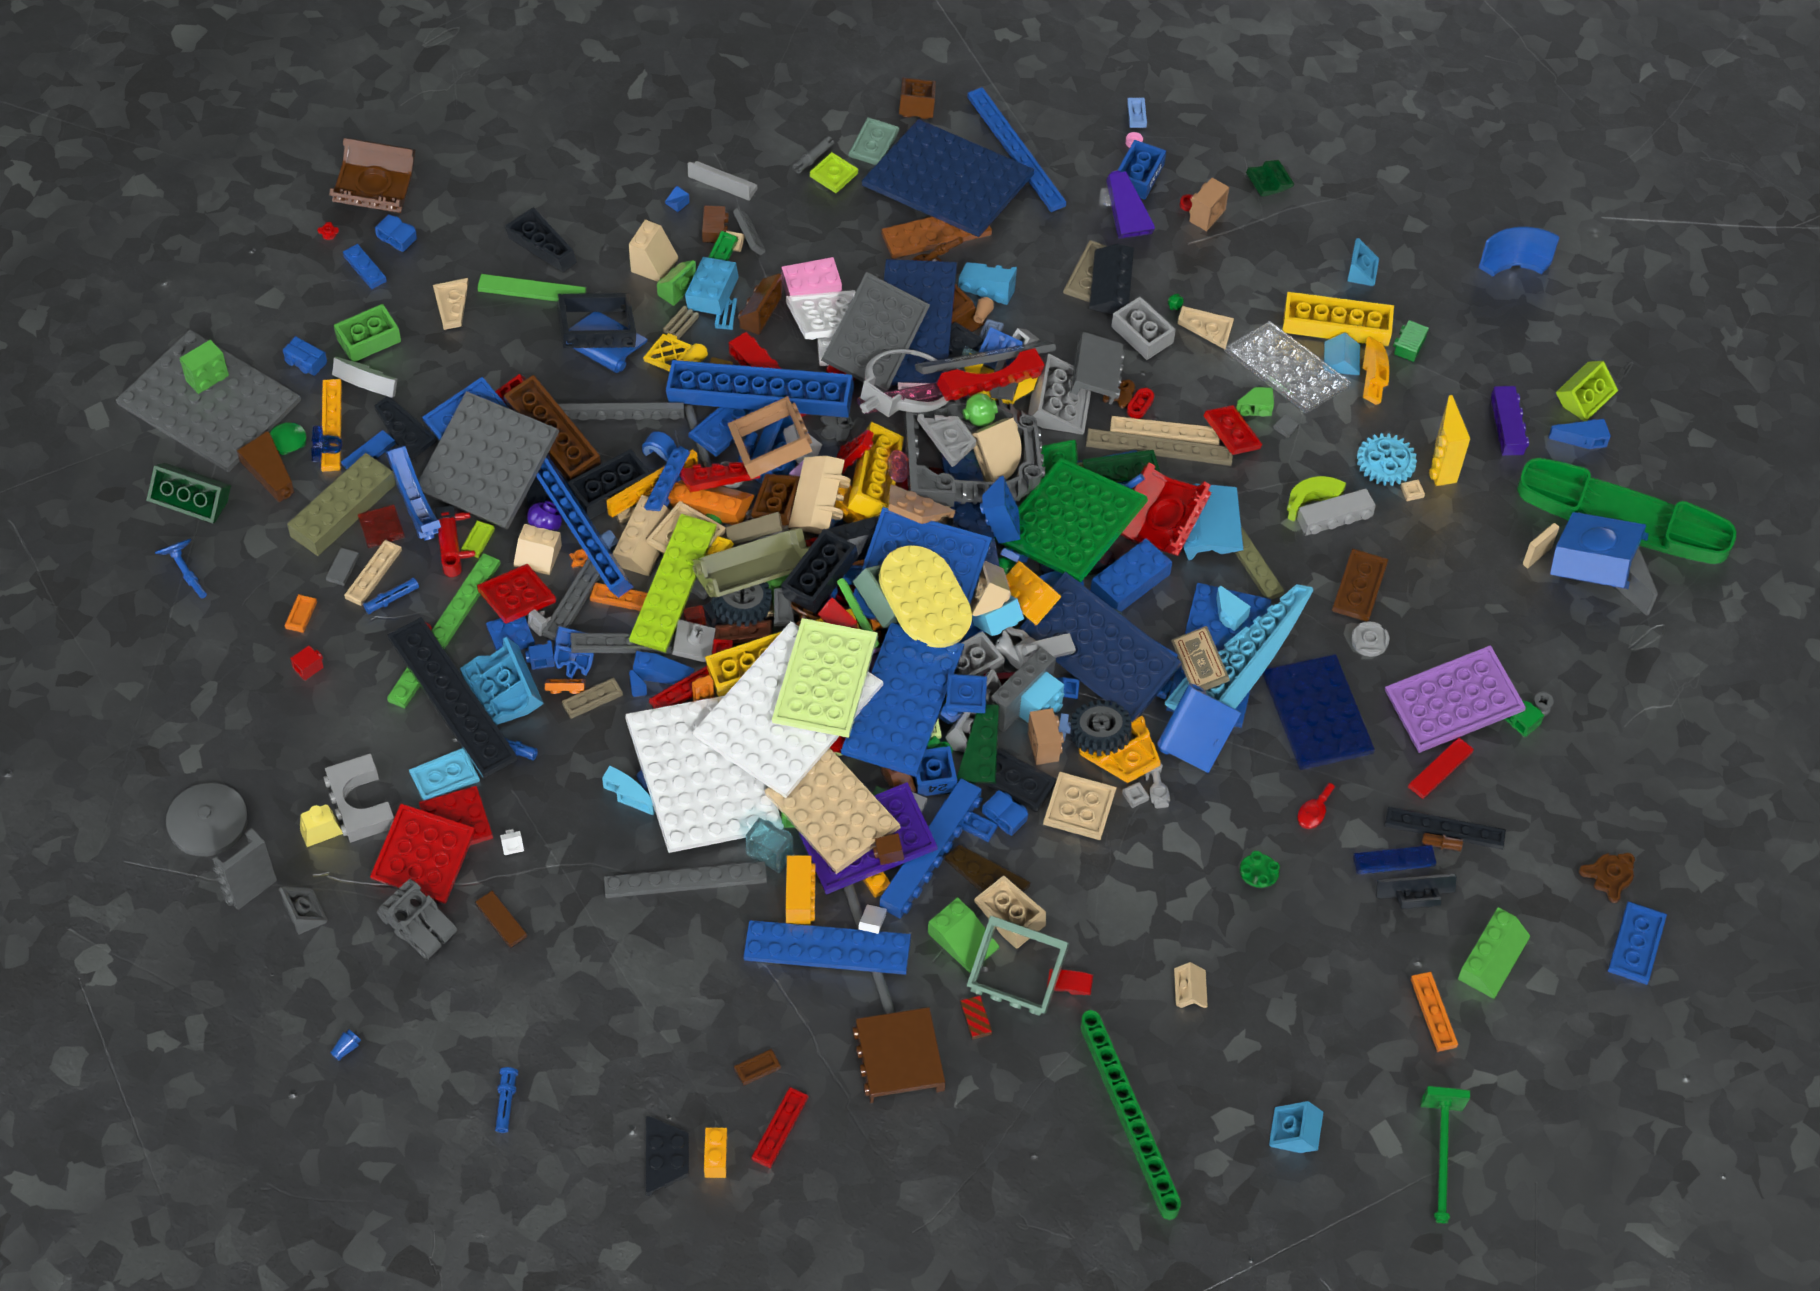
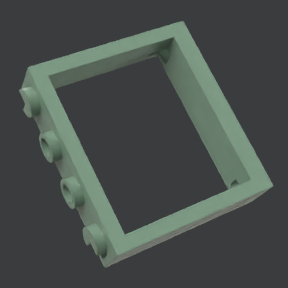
M990 916L967 986L971 987V992L979 995L985 992L990 994V999L999 1002L1002 999L1010 1001V1006L1018 1009L1024 1006L1029 1008L1028 1012L1040 1016L1041 1013H1046L1070 943L1004 919ZM996 926L1060 949L1042 1005L977 982Z

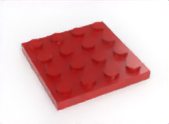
M400 804L370 878L396 888H400L406 881L411 879L421 887L420 891L426 897L429 895L433 900L446 904L476 829Z

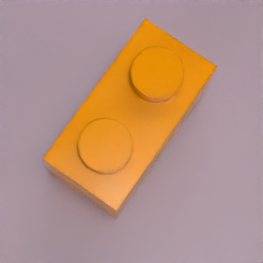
M727 1128L705 1129V1178H726Z

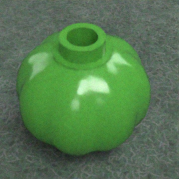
M977 393L968 398L962 413L964 419L969 420L972 425L986 427L994 421L998 409L994 399L991 400L986 394Z

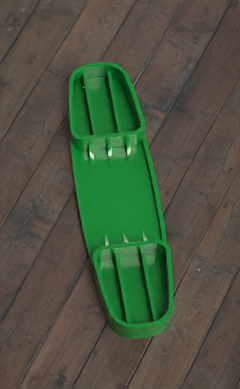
M1535 458L1526 463L1518 483L1517 491L1524 501L1568 521L1572 512L1646 524L1645 532L1649 534L1648 540H1641L1639 546L1704 563L1719 564L1728 558L1736 539L1734 525L1729 520L1686 501H1679L1676 505L1652 496L1592 478L1590 471L1583 467L1544 458Z

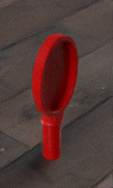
M1328 783L1318 799H1311L1301 806L1297 820L1302 828L1313 829L1322 823L1326 814L1324 802L1327 801V798L1335 788L1332 783Z

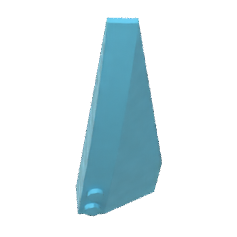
M1296 584L1280 598L1278 604L1271 605L1264 616H1258L1253 620L1254 624L1252 626H1246L1224 644L1225 648L1218 651L1230 681L1205 690L1207 695L1236 709L1282 646L1310 598L1313 587ZM1186 677L1165 701V705L1172 710L1176 709L1189 684Z

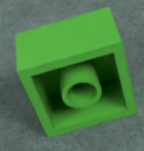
M211 340L179 358L187 383L198 394L229 376L223 352Z

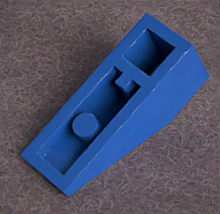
M636 651L633 671L643 681L675 684L695 671L694 668L656 653Z

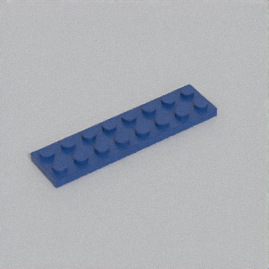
M749 920L744 961L906 975L911 934L880 931L877 934L857 929Z

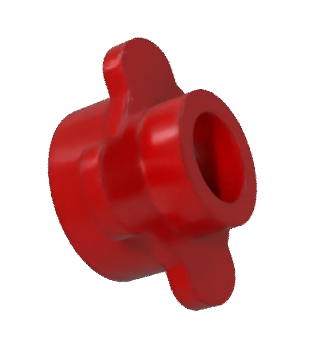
M326 222L317 231L319 234H322L325 240H331L335 238L339 229L334 227L331 222Z

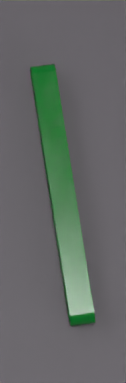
M1088 1010L1082 1015L1080 1026L1082 1034L1159 1212L1163 1218L1173 1220L1178 1216L1181 1206L1179 1195L1101 1017L1096 1011ZM1087 1021H1092V1022H1094L1095 1024H1094V1025H1089V1024H1087L1086 1022H1087ZM1094 1039H1100L1103 1042L1097 1043ZM1102 1057H1108L1110 1060L1105 1061ZM1110 1075H1116L1118 1078L1112 1079ZM1124 1093L1126 1097H1120L1117 1094ZM1131 1111L1134 1113V1115L1130 1116L1127 1115L1125 1112ZM1138 1129L1142 1131V1134H1136L1133 1130ZM1148 1148L1151 1152L1145 1153L1141 1149ZM1149 1167H1156L1159 1171H1151ZM1163 1185L1167 1190H1160L1157 1186ZM1171 1204L1175 1209H1168L1165 1205Z

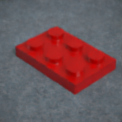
M1234 405L1205 411L1204 418L1232 455L1259 450L1263 445Z

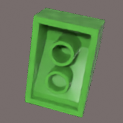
M957 897L928 922V934L971 973L986 928L973 911ZM993 938L984 961L999 949V945Z

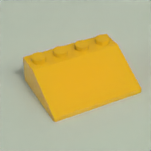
M1449 395L1436 438L1431 469L1429 470L1430 478L1434 480L1436 486L1457 483L1470 441L1453 395Z

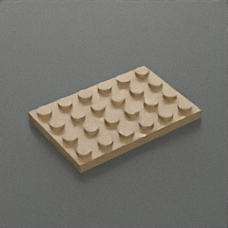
M830 748L787 798L770 787L765 790L767 797L787 817L791 824L836 874L875 847V838L892 835L900 829V824Z

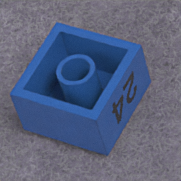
M950 746L926 749L917 776L914 777L918 795L929 796L951 793L956 787L957 777Z

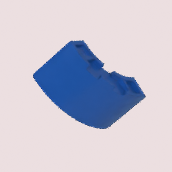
M1514 227L1502 230L1486 241L1479 268L1491 276H1495L1497 273L1516 265H1520V268L1534 270L1543 274L1552 264L1559 236L1534 227Z

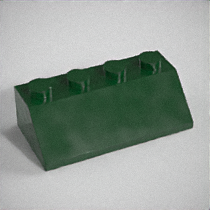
M167 463L154 465L146 501L210 523H215L228 502L231 485Z

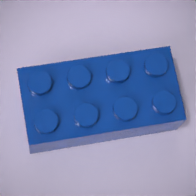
M1144 539L1092 579L1090 591L1120 613L1168 577L1171 573L1172 561L1149 540Z

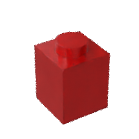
M307 646L290 658L293 669L304 680H307L324 668L321 653L318 650L314 651L310 646Z

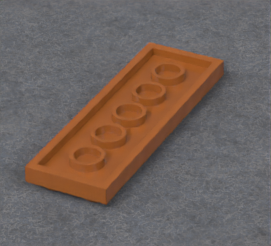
M928 217L883 228L881 234L892 259L935 249L936 246L944 242L948 243L958 237H962L964 242L992 235V229L989 225L982 235L977 237L937 218Z

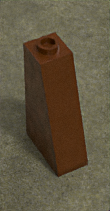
M268 431L237 450L240 462L278 502L289 498L294 493L292 481Z

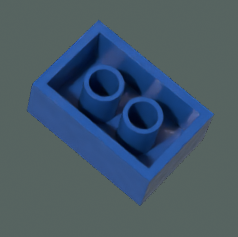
M1134 140L1118 168L1119 171L1128 174L1141 199L1146 200L1165 164L1166 150Z

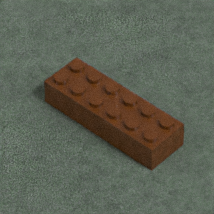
M534 375L503 395L505 404L509 409L559 430L548 455L568 481L601 465L600 455Z

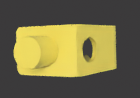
M327 804L312 806L309 811L300 815V832L307 847L343 834L336 815Z

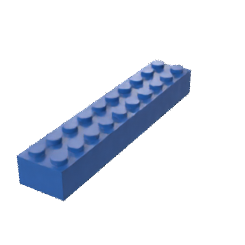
M672 360L666 394L669 403L751 410L761 409L788 396L791 404H796L800 414L849 418L854 384L853 377L849 374Z

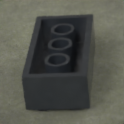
M632 449L570 480L567 482V485L588 517L592 519L608 510L606 500L650 475V472Z
M824 529L781 585L784 598L816 614L838 585L837 581L845 576L857 560L856 545Z

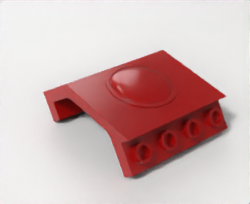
M1149 462L1140 473L1144 476L1145 480L1132 488V490L1146 495L1149 501L1121 535L1136 544L1147 539L1160 551L1178 556L1212 493L1208 491L1211 485L1204 481L1200 485L1195 486L1168 478L1154 469L1155 465Z

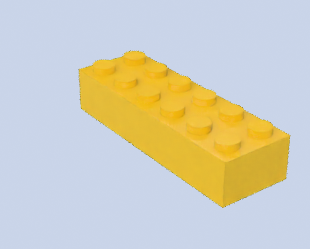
M1287 292L1282 333L1332 339L1346 332L1357 343L1366 344L1367 338L1371 337L1382 343L1383 346H1389L1392 335L1394 305Z
M873 422L866 429L874 433L872 438L873 445L869 451L865 450L860 459L857 458L847 507L868 518L880 515L882 508H888L890 485H895L904 440L903 436Z

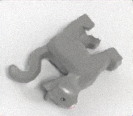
M1008 627L996 641L995 647L1007 658L1011 665L1020 669L1022 666L1015 650L1017 645H1013L1008 634L1022 639L1017 645L1027 644L1036 640L1029 637L1023 630Z

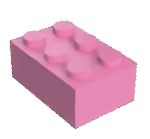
M833 257L782 267V283L786 296L842 291L841 279Z

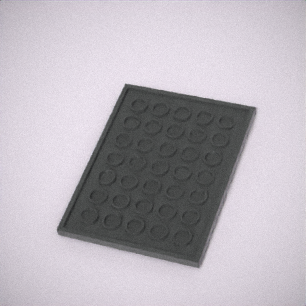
M189 330L116 399V402L122 408L229 473L240 462L237 450L265 432H270L301 401V397L220 347L218 348L223 352L229 376L198 394L187 383L179 358L208 340Z

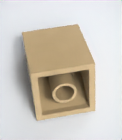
M644 220L629 243L631 272L658 282L674 267L678 261V255L662 226Z

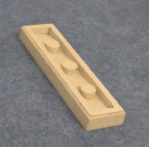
M384 540L345 593V599L362 606L402 551L401 546Z

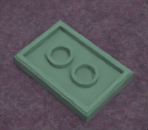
M868 117L849 151V157L877 165L889 152L899 132V127Z

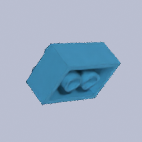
M702 257L685 293L688 310L692 309L693 311L722 315L739 278L736 262Z

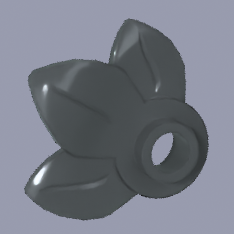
M822 416L820 418L826 425L821 432V437L825 439L836 437L838 442L845 441L849 437V431L854 427V421L850 416L849 418Z

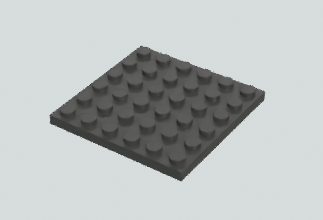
M466 391L418 482L424 494L508 530L559 430Z

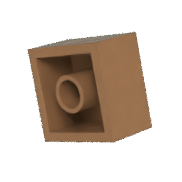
M1211 178L1208 183L1205 182L1201 190L1195 193L1191 199L1192 207L1189 211V222L1207 231L1226 210L1229 187L1214 178Z
M1053 708L1032 711L1029 714L1028 736L1036 765L1058 762L1060 754L1063 753L1062 743H1064L1063 733L1058 730L1059 718L1058 715H1054Z

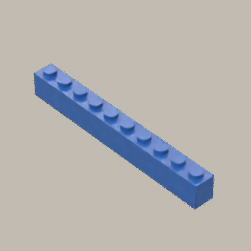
M547 454L536 477L609 590L618 598L634 586Z

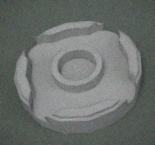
M1362 622L1353 629L1351 636L1352 646L1362 655L1369 657L1378 656L1388 648L1390 640L1388 631L1384 630L1381 627L1382 625L1376 622Z

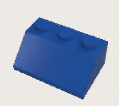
M1000 476L982 495L983 503H980L981 513L985 514L986 523L988 526H991V532H993L999 544L1020 539L1019 509L1004 476Z

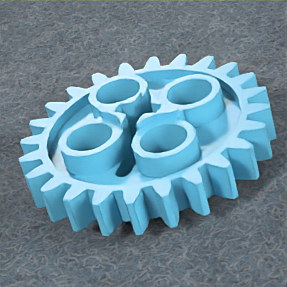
M1380 433L1378 438L1374 434L1372 439L1368 437L1366 442H1362L1361 447H1359L1356 458L1358 459L1357 465L1360 466V471H1365L1364 477L1370 475L1369 481L1376 479V484L1383 481L1384 486H1386L1387 482L1393 486L1396 481L1400 485L1401 480L1406 482L1407 478H1411L1412 473L1415 471L1417 454L1413 453L1414 448H1409V442L1404 444V438L1397 440V435L1391 438L1390 433L1387 434V437Z

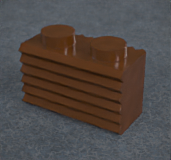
M704 206L702 240L704 243H716L721 231H728V226H725V223H729V212H726L725 206Z

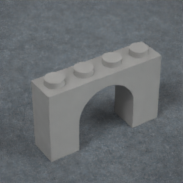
M371 753L325 768L327 776L323 777L327 788L331 787L332 792L329 793L332 804H337L338 808L334 810L337 819H342L343 821L340 827L343 836H348L350 843L390 830L394 816L388 802L366 809L353 808L346 803L347 795L352 789L379 779Z

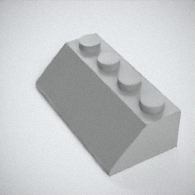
M990 670L985 675L987 676L986 705H999L992 700V695L1002 684L995 670ZM962 712L961 716L948 731L945 738L953 750L965 752L976 713Z

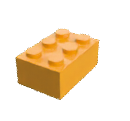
M1020 561L1006 575L1011 596L1018 599L1022 614L1036 626L1062 597Z
M787 855L786 923L811 926V921H815V863H811V856Z

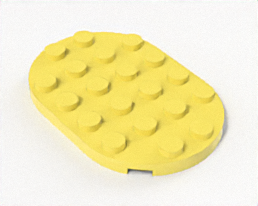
M903 546L887 555L879 571V583L902 629L915 641L918 639L927 643V646L948 647L962 640L970 628L972 611L963 590L947 562L937 553L920 546Z

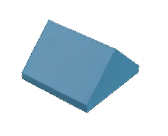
M1359 238L1355 240L1347 281L1373 286L1375 285L1379 258Z
M1346 332L1325 341L1324 372L1360 375V344Z

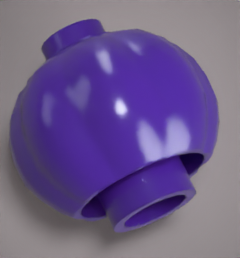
M550 501L536 503L528 511L527 519L528 524L531 526L556 532L561 527V514L554 503Z

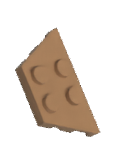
M890 485L889 511L920 524L939 521L941 516L945 515L949 518L954 517L955 510L936 503L930 498L919 496L913 491H907L895 485Z

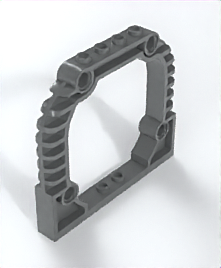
M904 389L903 400L906 398L921 402H934L942 398L943 395L941 391ZM965 396V398L950 400L943 407L929 412L903 411L908 491H913L924 498H930L944 506L954 507V501H959L961 504L972 502L973 505H976L977 502L983 503L982 495L994 482L955 480L950 474L941 473L938 475L925 466L917 465L916 462L919 448L915 447L918 444V435H915L914 428L921 427L917 421L918 415L924 414V418H935V415H942L945 417L958 416L964 419L962 409H965L966 402L970 396ZM998 399V401H995L998 413L995 414L994 421L1013 418L1017 423L1021 440L1023 463L1019 466L1018 476L1006 481L1014 500L1018 502L1023 496H1027L1030 491H1033L1041 482V478L1045 476V467H1042L1044 456L1040 454L1042 452V441H1039L1041 429H1038L1035 417L1025 415L1022 410L1020 412L1016 410L1013 404L1009 403L1008 405L1003 403L1001 399Z

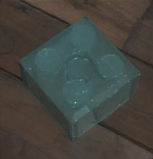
M758 818L746 834V855L759 862L765 861L767 867L781 873L787 865V855L793 856V836L787 830L775 827L769 820Z

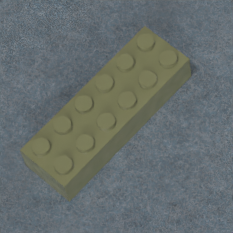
M365 453L287 524L290 537L319 556L396 485L393 471Z

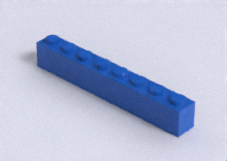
M960 779L929 825L938 850L902 865L880 898V907L886 908V912L899 919L902 918L904 913L908 914L912 907V901L920 896L923 889L922 886L930 881L933 875L932 871L935 867L938 868L943 860L942 856L945 852L948 853L953 845L952 841L962 833V824L964 822L968 823L972 818L974 808L980 806L983 800L981 788Z

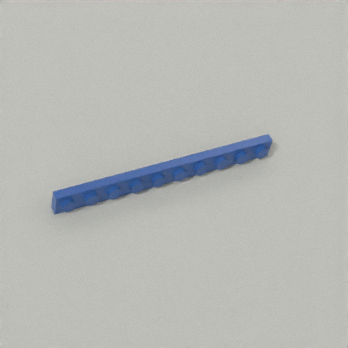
M983 87L968 92L967 98L1012 160L1034 169V175L1028 182L1049 211L1053 212L1066 207L1065 199Z

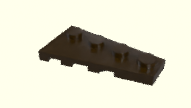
M960 844L945 856V861L981 893L1003 875L1022 892L1030 887L1031 882Z

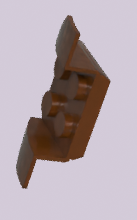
M955 284L952 324L957 322L973 332L983 326L985 322L977 323L974 321L976 308L973 301Z

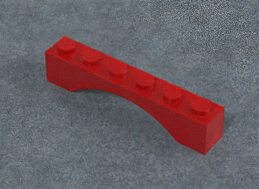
M1036 348L1020 352L1009 366L997 372L975 374L955 369L941 373L937 385L946 401L958 400L967 395L972 396L978 392H987L993 388L1005 387L1014 382L1020 383L1025 379H1035L1041 375L1045 364Z

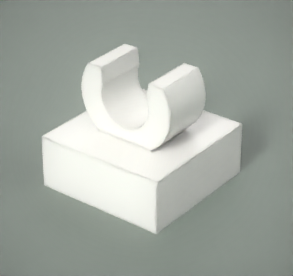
M513 829L505 830L506 834L500 835L504 855L524 851L520 831L514 832Z

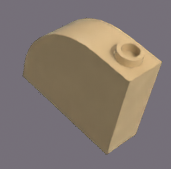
M1004 418L971 433L976 439V446L973 449L985 482H995L1000 476H1004L1005 480H1007L1018 467L1022 449L1018 426L1013 418Z

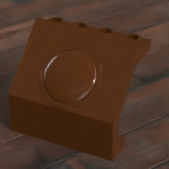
M344 138L343 145L345 148L342 166L336 186L330 188L329 195L333 196L332 202L401 213L412 178L416 149Z

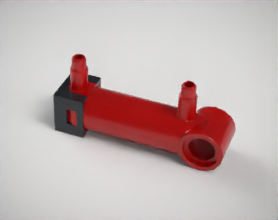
M454 506L435 508L436 518L441 525L438 528L443 572L448 577H456L462 572L461 559L476 556L475 551H459L456 521L471 518L469 512L455 513Z

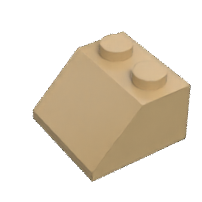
M524 524L518 538L514 567L528 564L534 572L550 575L562 546L560 532Z

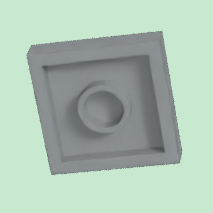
M679 620L675 631L672 655L706 663L705 657L712 655L715 628Z

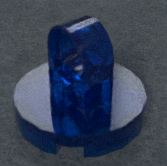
M321 425L313 426L311 440L313 441L311 448L312 462H321L322 453L336 454L342 450L343 441L340 437L323 435ZM330 443H335L338 446H332Z

